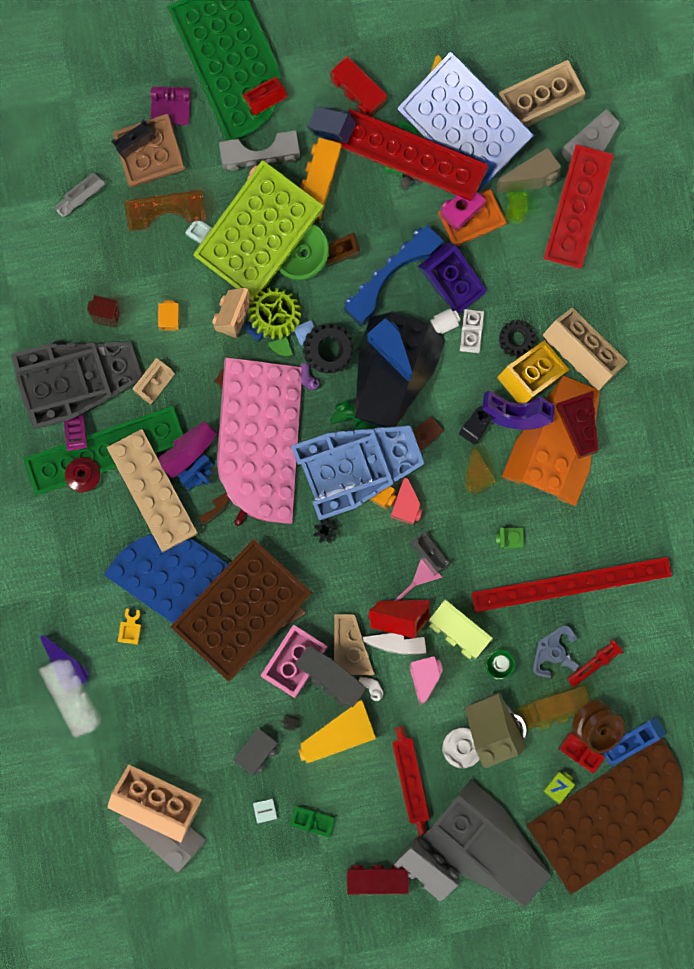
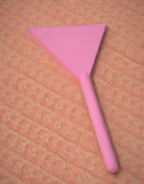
M421 559L412 584L394 601H400L414 586L443 577L439 573L434 576Z

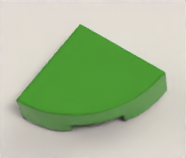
M287 337L268 343L269 348L277 355L283 357L293 356Z

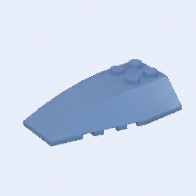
M411 425L329 432L291 446L297 464H302L315 498L312 503L319 520L357 508L425 463Z

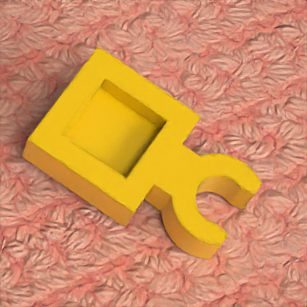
M127 608L125 610L127 622H121L118 642L138 645L141 625L136 624V621L140 618L141 612L137 610L136 616L130 617V609Z

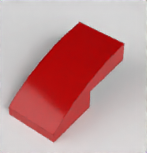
M570 732L558 747V750L592 774L595 773L605 758L600 753L592 752Z

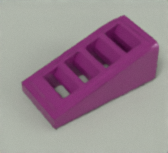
M84 413L64 421L67 451L87 448Z

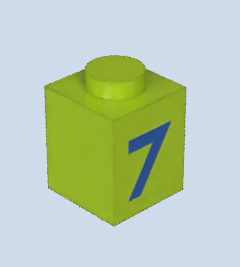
M557 772L542 791L557 804H560L575 784L572 783L573 778L566 772L562 774Z

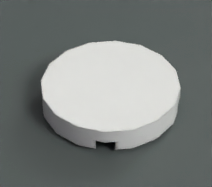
M458 728L452 730L445 737L442 751L445 759L451 765L457 768H467L479 761L480 758L475 750L470 729Z

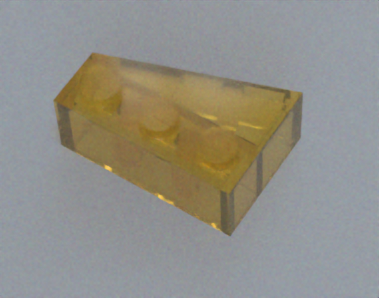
M582 686L518 707L517 710L525 718L528 730L536 727L543 730L552 727L551 722L557 721L558 724L569 721L568 717L575 716L580 708L590 702L586 687Z

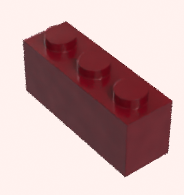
M351 865V869H347V895L409 894V871L403 866L397 868L395 865H392L391 869H384V865H371V869H363V865Z

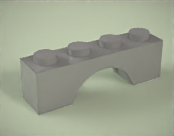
M296 131L277 133L273 144L263 151L248 150L238 139L219 142L223 170L230 172L237 171L241 167L252 169L254 166H258L262 160L272 166L276 165L277 162L285 161L286 163H292L300 159Z

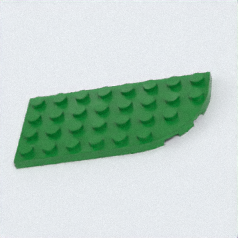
M180 0L168 5L167 9L226 141L240 140L259 130L270 119L278 103L253 115L242 95L274 77H277L280 83L281 80L276 60L249 1Z

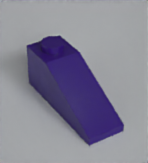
M40 636L65 692L72 691L89 682L87 677L90 674L85 665L82 666L46 636Z

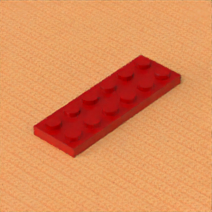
M575 145L543 259L578 269L582 268L614 154Z

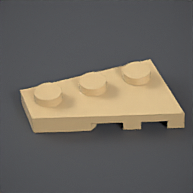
M334 614V662L350 675H375L355 615Z

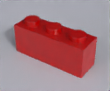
M348 56L330 71V81L336 88L340 87L344 91L346 98L358 105L357 107L362 114L372 117L387 103L388 96Z

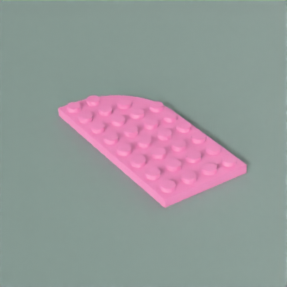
M225 358L217 456L220 481L223 483L230 500L244 512L248 513L247 515L266 522L292 524L296 458L291 446L298 443L302 367Z

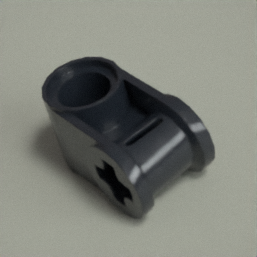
M482 406L478 407L470 419L466 421L459 435L476 445L489 424L492 415L482 410ZM485 412L487 419L479 420L478 413L482 414Z

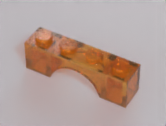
M191 190L182 193H171L124 201L129 231L149 229L151 222L156 217L166 213L178 214L187 223L207 220L202 190Z

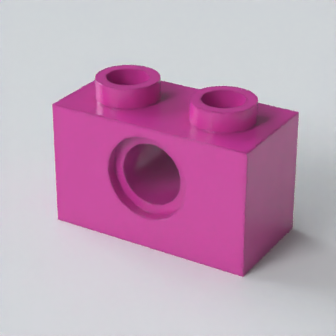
M476 192L472 202L456 196L451 201L448 199L441 206L440 216L457 232L484 207L486 200L478 192ZM463 203L467 208L459 210L456 205Z

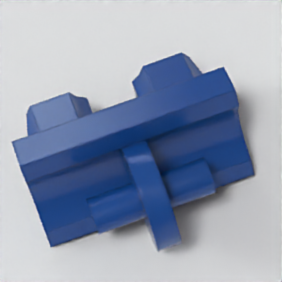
M200 455L192 463L194 466L190 470L186 468L178 474L181 483L189 491L195 485L199 487L203 482L206 485L210 484L207 478L211 474L209 470L214 464L206 455Z

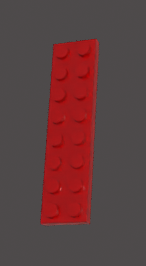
M349 108L348 113L351 114V118L356 122L348 143L333 140V142L340 143L342 149L472 202L489 168L488 164Z

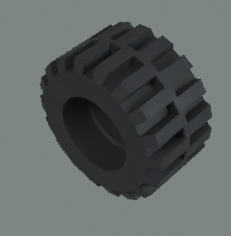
M320 324L312 328L311 332L305 336L307 338L303 341L304 358L312 368L319 372L330 374L340 372L349 365V361L354 357L352 356L353 352H355V348H353L354 341L350 338L349 332H346L343 327L335 324ZM325 337H333L339 344V352L332 360H324L318 353L319 342Z

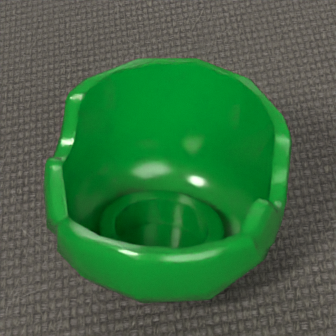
M497 649L491 652L485 661L487 674L496 680L509 678L516 668L513 654L504 649Z

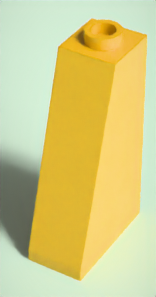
M363 701L357 702L353 708L350 707L300 744L301 749H298L301 760H306L308 764L375 740L376 738Z

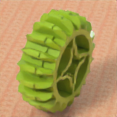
M277 287L274 292L270 288H267V293L261 290L260 296L255 295V301L250 302L251 308L248 309V314H250L249 322H253L252 328H258L257 334L264 332V338L269 334L273 340L275 335H278V338L281 340L283 334L288 337L290 331L294 332L296 330L295 326H298L300 323L298 319L301 318V313L299 312L301 307L296 305L298 300L292 299V293L285 295V289L282 290V293L278 292ZM282 304L287 307V309L290 312V315L287 314V311L282 309ZM278 308L276 315H274V317H273V319H272V314H273V313L276 311V309ZM259 312L263 313L262 315L268 319L267 323L262 320Z

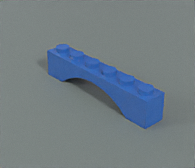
M428 225L423 229L421 227L417 229L413 234L414 238L410 242H404L399 248L400 252L396 256L394 254L391 255L385 262L387 265L383 269L378 268L372 275L373 279L369 283L364 282L358 289L360 292L356 296L351 295L345 301L344 311L360 327L375 314L379 292L392 274L407 264L426 260L443 246L444 241Z

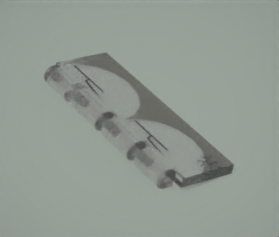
M59 659L40 667L38 670L74 738L97 728L96 725L100 724L102 720L96 709L88 712L94 705L87 692L79 695L85 688L78 675L70 678V675L76 672L70 660L67 659L62 662Z

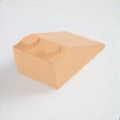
M248 289L228 290L227 295L222 296L219 305L222 306L221 310L215 314L212 324H215V331L236 339L238 338L250 307L251 299Z

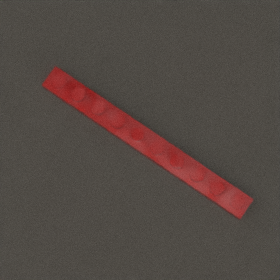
M668 557L471 592L474 613L670 578L672 575Z

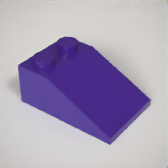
M447 242L418 266L430 285L452 311H457L458 315L487 292L456 245Z

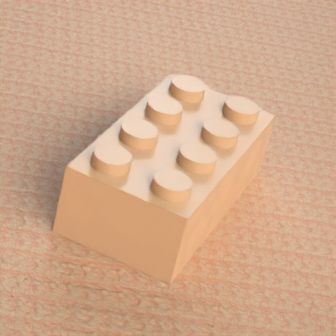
M128 765L111 794L107 808L182 842L197 814L202 799Z

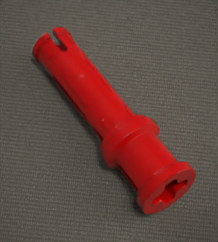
M613 639L602 650L598 649L595 653L596 656L566 678L573 688L601 666H608L610 664L609 661L618 654H623V651ZM590 666H593L592 668H590L588 671H586L583 675H581V676L579 677V675H580L581 673H583L586 669H588Z

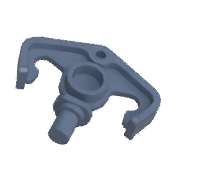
M562 626L538 642L532 671L536 676L547 679L551 678V672L540 669V664L546 660L552 663L562 662L561 667L567 666L574 672L579 665L571 660L570 654L565 656V649L559 644L561 634H566L570 642L577 640L570 627Z

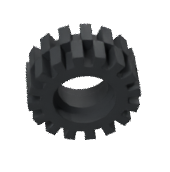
M512 320L510 323H506L499 335L501 350L503 349L505 354H510V357L516 356V358L530 351L535 342V332L532 331L531 325L528 326L527 322L524 321L523 323L521 320L516 322ZM513 332H520L524 336V343L515 346L510 342L509 336Z

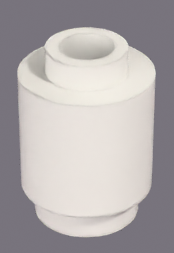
M450 308L433 316L434 319L430 320V323L438 334H443L458 327V322L461 320L457 311H452Z

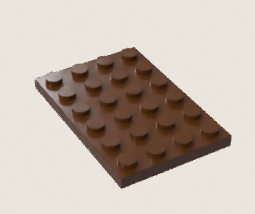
M253 539L170 628L230 682L312 595V592Z

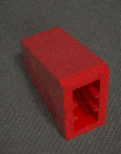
M378 601L373 608H370L368 613L370 628L416 638L430 619V601Z

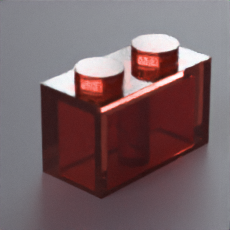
M94 295L93 301L90 300L88 303L87 312H89L94 323L117 328L121 308L117 300Z

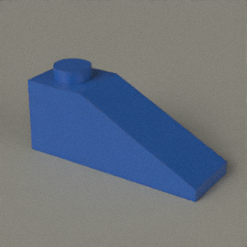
M385 318L368 333L367 341L409 382L412 380V370L399 328L395 323L389 322Z
M654 717L623 735L620 742L612 750L602 754L611 767L658 741L667 733L658 718Z

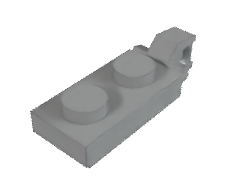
M92 173L64 195L65 198L55 205L54 208L62 218L67 216L76 206L83 204L90 195L97 193L104 185V182L99 176Z

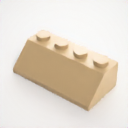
M569 60L498 92L500 100L527 127L582 102L586 94Z
M573 307L555 320L542 335L550 345L554 346L561 353L564 359H567L575 367L576 371L581 373L598 390L606 385L628 363Z

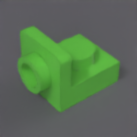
M500 527L499 532H495V542L499 544V549L524 548L523 528Z

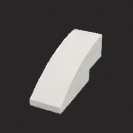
M394 633L363 637L364 643L386 652L404 655L426 654L424 637L404 640L403 635Z

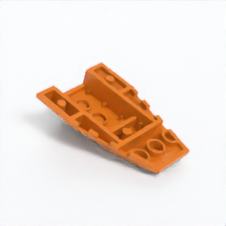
M563 376L546 399L555 405L553 422L540 428L523 430L515 442L502 478L517 484L522 482L555 495L560 501L576 506L590 471L592 455L578 459L556 404L593 391L596 426L600 390Z

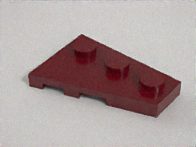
M593 391L556 404L578 459L598 452Z

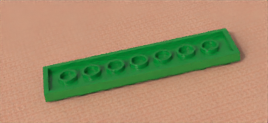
M171 406L86 436L87 448L67 451L65 443L23 458L35 495L40 496L68 486L65 480V470L68 464L76 458L86 457L92 459L98 465L100 474L116 469L117 466L107 447L141 429L155 454L172 449L174 447L173 441L183 436L174 407ZM85 471L79 472V477L85 476Z

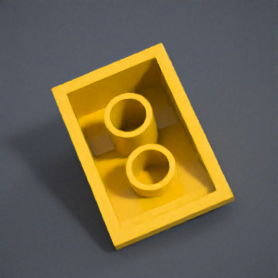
M544 340L508 365L497 378L518 403H528L570 369Z

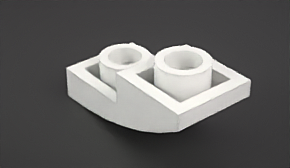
M464 309L460 351L479 353L484 311Z

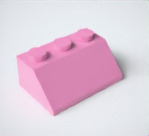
M435 656L411 662L409 665L419 705L426 702L440 674L443 672L440 660L436 661Z

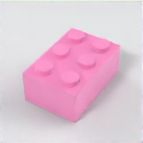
M293 625L261 674V677L288 695L296 698L309 676L297 668L295 663L308 645L322 654L325 653L328 646Z

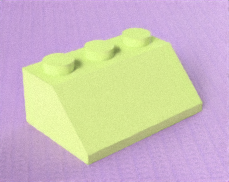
M444 600L428 621L431 623L429 627L437 634L442 632L447 636L445 640L453 647L458 645L462 649L461 653L469 660L471 658L476 659L492 640L491 636L446 600Z

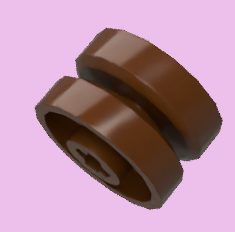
M598 700L591 701L578 710L573 719L572 730L581 742L592 752L598 754L612 750L620 742L624 735L625 723L606 703Z

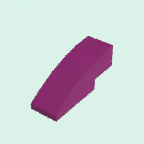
M204 421L173 441L174 447L158 457L161 468L173 479L205 451L216 437V431Z

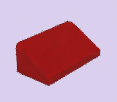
M277 77L242 95L253 115L287 98L285 89Z

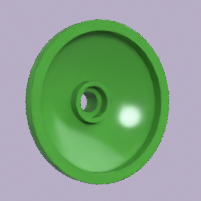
M312 224L279 271L284 276L293 280H305L318 274L325 266L329 256V243L324 232ZM307 251V255L303 257V253Z

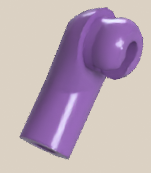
M300 364V367H302V384L308 390H316L320 383L318 379H314L310 375V365Z

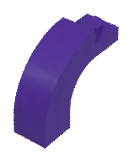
M490 390L484 393L482 410L492 415V422L503 427L519 430L536 429L552 423L555 405L542 397L528 403H512Z

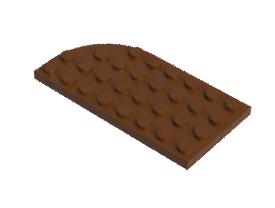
M661 738L526 824V827L570 895L657 839L670 827L680 809L683 794L682 776L677 761Z

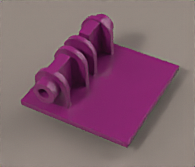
M152 86L150 90V119L168 114L172 125H189L191 88Z

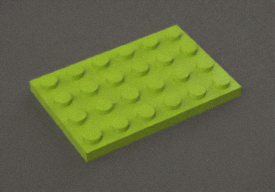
M262 160L193 256L236 289H248L250 299L255 301V295L260 296L261 290L263 291L325 207Z

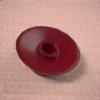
M76 458L66 467V483L76 492L91 491L99 483L100 469L96 462L90 458ZM85 471V476L79 477V472Z

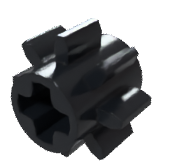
M320 520L321 525H314L318 532L314 533L313 536L320 537L319 543L327 540L328 544H330V538L337 537L333 533L337 526L332 527L331 520L328 523ZM323 527L331 530L328 532V536H325L324 533L320 534Z

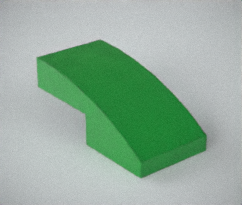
M295 806L289 826L331 838L337 818Z

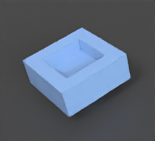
M311 320L296 326L294 331L301 347L304 346L303 341L306 340L307 337L305 336L307 333H310L311 329L314 328Z

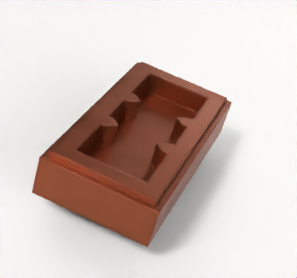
M431 416L413 432L421 452L444 432Z

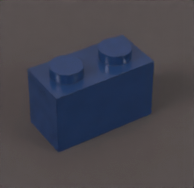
M316 107L307 128L317 137L348 143L356 122L347 111L340 110L338 112L330 107Z

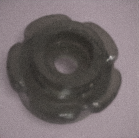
M284 715V719L281 720V723L284 724L283 728L286 730L295 731L296 728L300 727V718L296 716Z

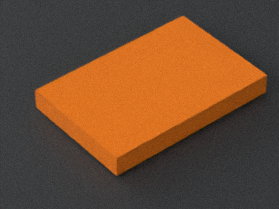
M491 189L479 193L486 200L484 207L457 232L440 216L441 211L437 213L451 243L456 245V247L507 225V221ZM463 203L456 205L459 210L467 208Z

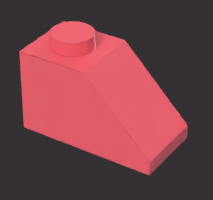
M404 478L391 518L413 525L414 521H419L422 510L419 509L420 502L409 480Z

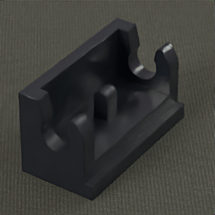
M144 119L140 121L141 124L120 138L111 140L123 159L156 138Z

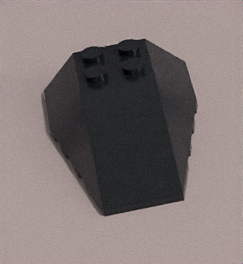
M394 312L370 317L359 347L355 418L384 428L396 427L409 406L415 401L419 392L423 390L427 381L433 376L445 343L430 324ZM385 318L389 322L395 323L399 328L412 370V380L409 382L367 341L368 333Z

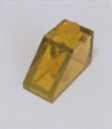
M476 448L471 451L465 475L466 482L464 483L469 494L473 493L474 496L496 483L495 478Z

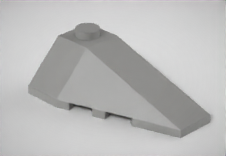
M121 815L118 819L177 873L185 867L206 842L191 827H189L182 842H179L124 815Z

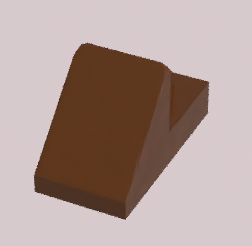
M355 233L329 243L327 265H334L345 259H357L360 250Z

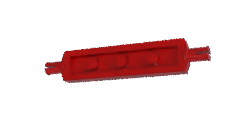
M401 726V735L399 727L395 728L398 740L393 742L392 745L409 823L416 824L418 836H421V827L423 835L426 834L424 822L429 820V814L413 741L411 738H405L404 728Z

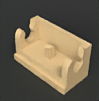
M156 358L133 387V391L152 405L174 377L175 373Z

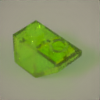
M508 191L505 219L512 223L525 221L528 211V193Z

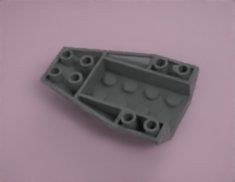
M472 780L466 784L456 799L421 838L429 844V849L434 854L437 853L444 859V863L449 868H453L457 873L526 907L551 876L503 807Z

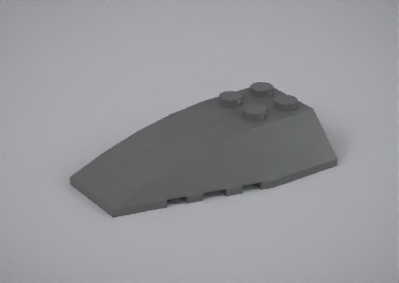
M131 342L47 344L11 354L17 385L27 416L34 429L73 419L136 384L142 377Z

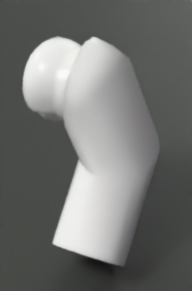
M360 676L359 682L368 688L371 699L379 701L383 696V690L379 682Z

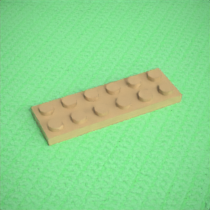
M142 429L107 447L162 553L198 534L165 471L161 468L160 462Z

